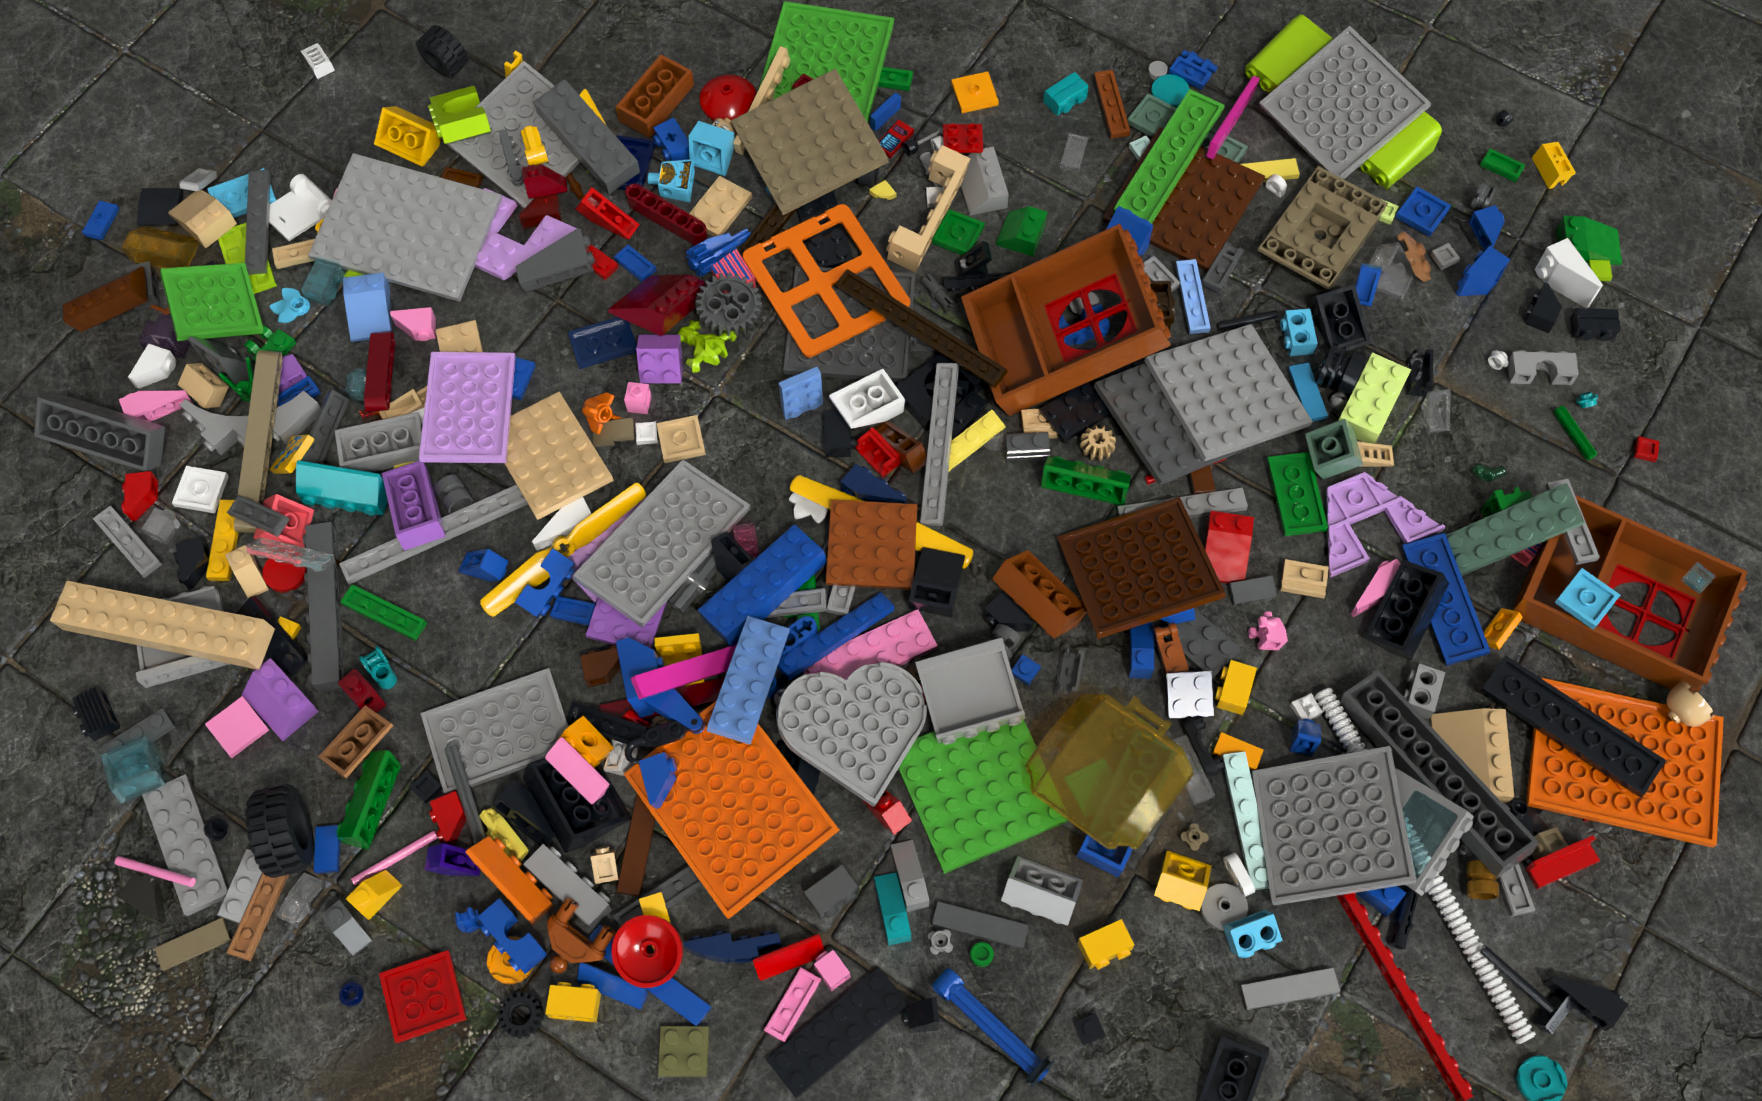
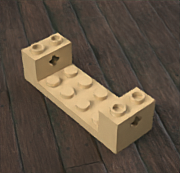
M941 145L939 151H934L928 168L930 172L928 180L943 186L944 190L942 193H939L935 202L936 205L929 212L926 225L922 226L919 234L900 225L896 232L892 231L886 251H888L887 260L916 273L965 178L971 158Z

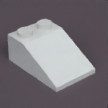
M1568 238L1547 247L1535 268L1537 276L1544 283H1548L1552 289L1584 308L1590 307L1603 286Z
M884 369L829 395V398L851 429L885 422L904 412L905 399Z

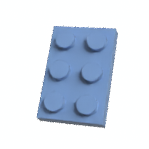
M818 367L779 382L782 414L785 420L796 418L803 412L815 410L823 404L821 372Z

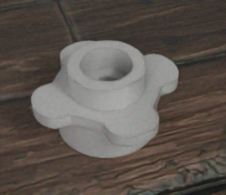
M949 930L931 931L928 934V939L931 941L930 952L937 955L943 951L950 953L953 950V945L950 943L951 932Z

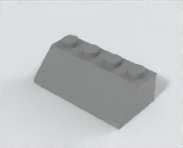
M419 412L335 430L340 467L372 473L394 468L395 465L420 461L419 453L423 425Z

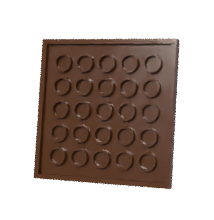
M1159 127L1104 214L1103 222L1110 223L1114 215L1113 209L1161 135L1164 130L1163 128ZM1201 146L1152 223L1153 229L1149 244L1182 260L1196 259L1197 266L1208 272L1262 185L1265 175L1219 154L1210 159L1206 155L1208 149Z
M1180 497L1057 536L1059 546L1097 639L1226 598L1220 580Z

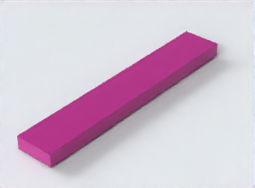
M1253 76L1212 138L1206 154L1208 158L1213 159L1255 94L1260 78Z
M737 645L633 676L630 679L639 700L727 672Z

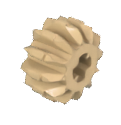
M1095 425L1093 430L1087 428L1085 434L1081 435L1080 448L1084 450V456L1091 455V461L1095 457L1101 461L1103 456L1108 459L1115 450L1116 438L1112 437V430L1105 431V426L1098 429L1097 425Z

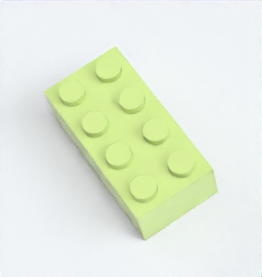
M1372 353L1338 421L1346 419L1354 428L1356 439L1375 444L1411 369Z

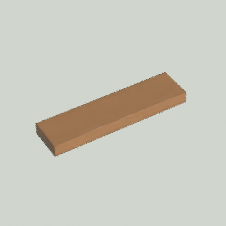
M264 872L262 873L227 950V954L251 961L289 875L271 878L265 876Z

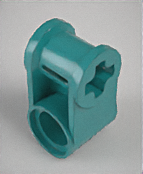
M376 646L375 650L368 655L359 657L368 673L371 674L380 688L385 690L395 686L397 676L379 646ZM384 674H388L385 678L380 679Z

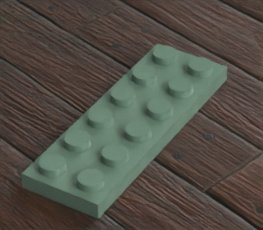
M1148 93L1127 121L1130 126L1153 138L1159 127L1163 129L1166 127L1177 108ZM1212 128L1201 146L1208 149L1212 138L1218 130ZM1227 136L1217 154L1239 163L1247 152L1248 146Z
M1564 483L1447 534L1446 537L1461 576H1464L1586 523L1568 484Z

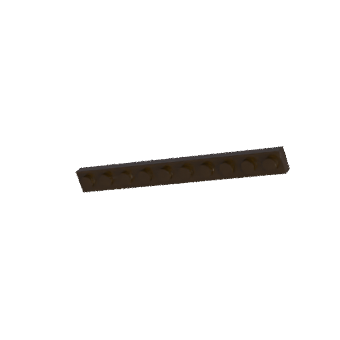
M849 269L844 272L835 284L844 293L954 363H957L990 386L996 388L1008 372L1000 364Z

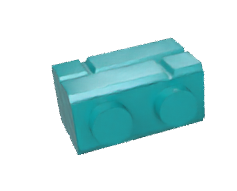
M1073 72L1045 90L1043 102L1056 116L1063 112L1067 113L1076 103L1080 104L1086 100L1088 84L1077 73Z

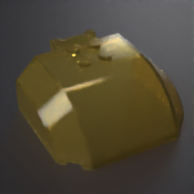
M1081 694L1043 738L1025 765L1031 779V793L1107 849H1116L1117 846H1130V849H1139L1184 792L1194 772L1183 747L1165 735L1172 722L1168 719H1162L1149 710L1135 696L1125 707L1108 694ZM1135 710L1136 712L1141 714L1143 717H1145L1153 724L1158 726L1159 729L1157 730L1156 728H1154L1152 725H1150L1145 720H1143L1135 713H1133V711Z

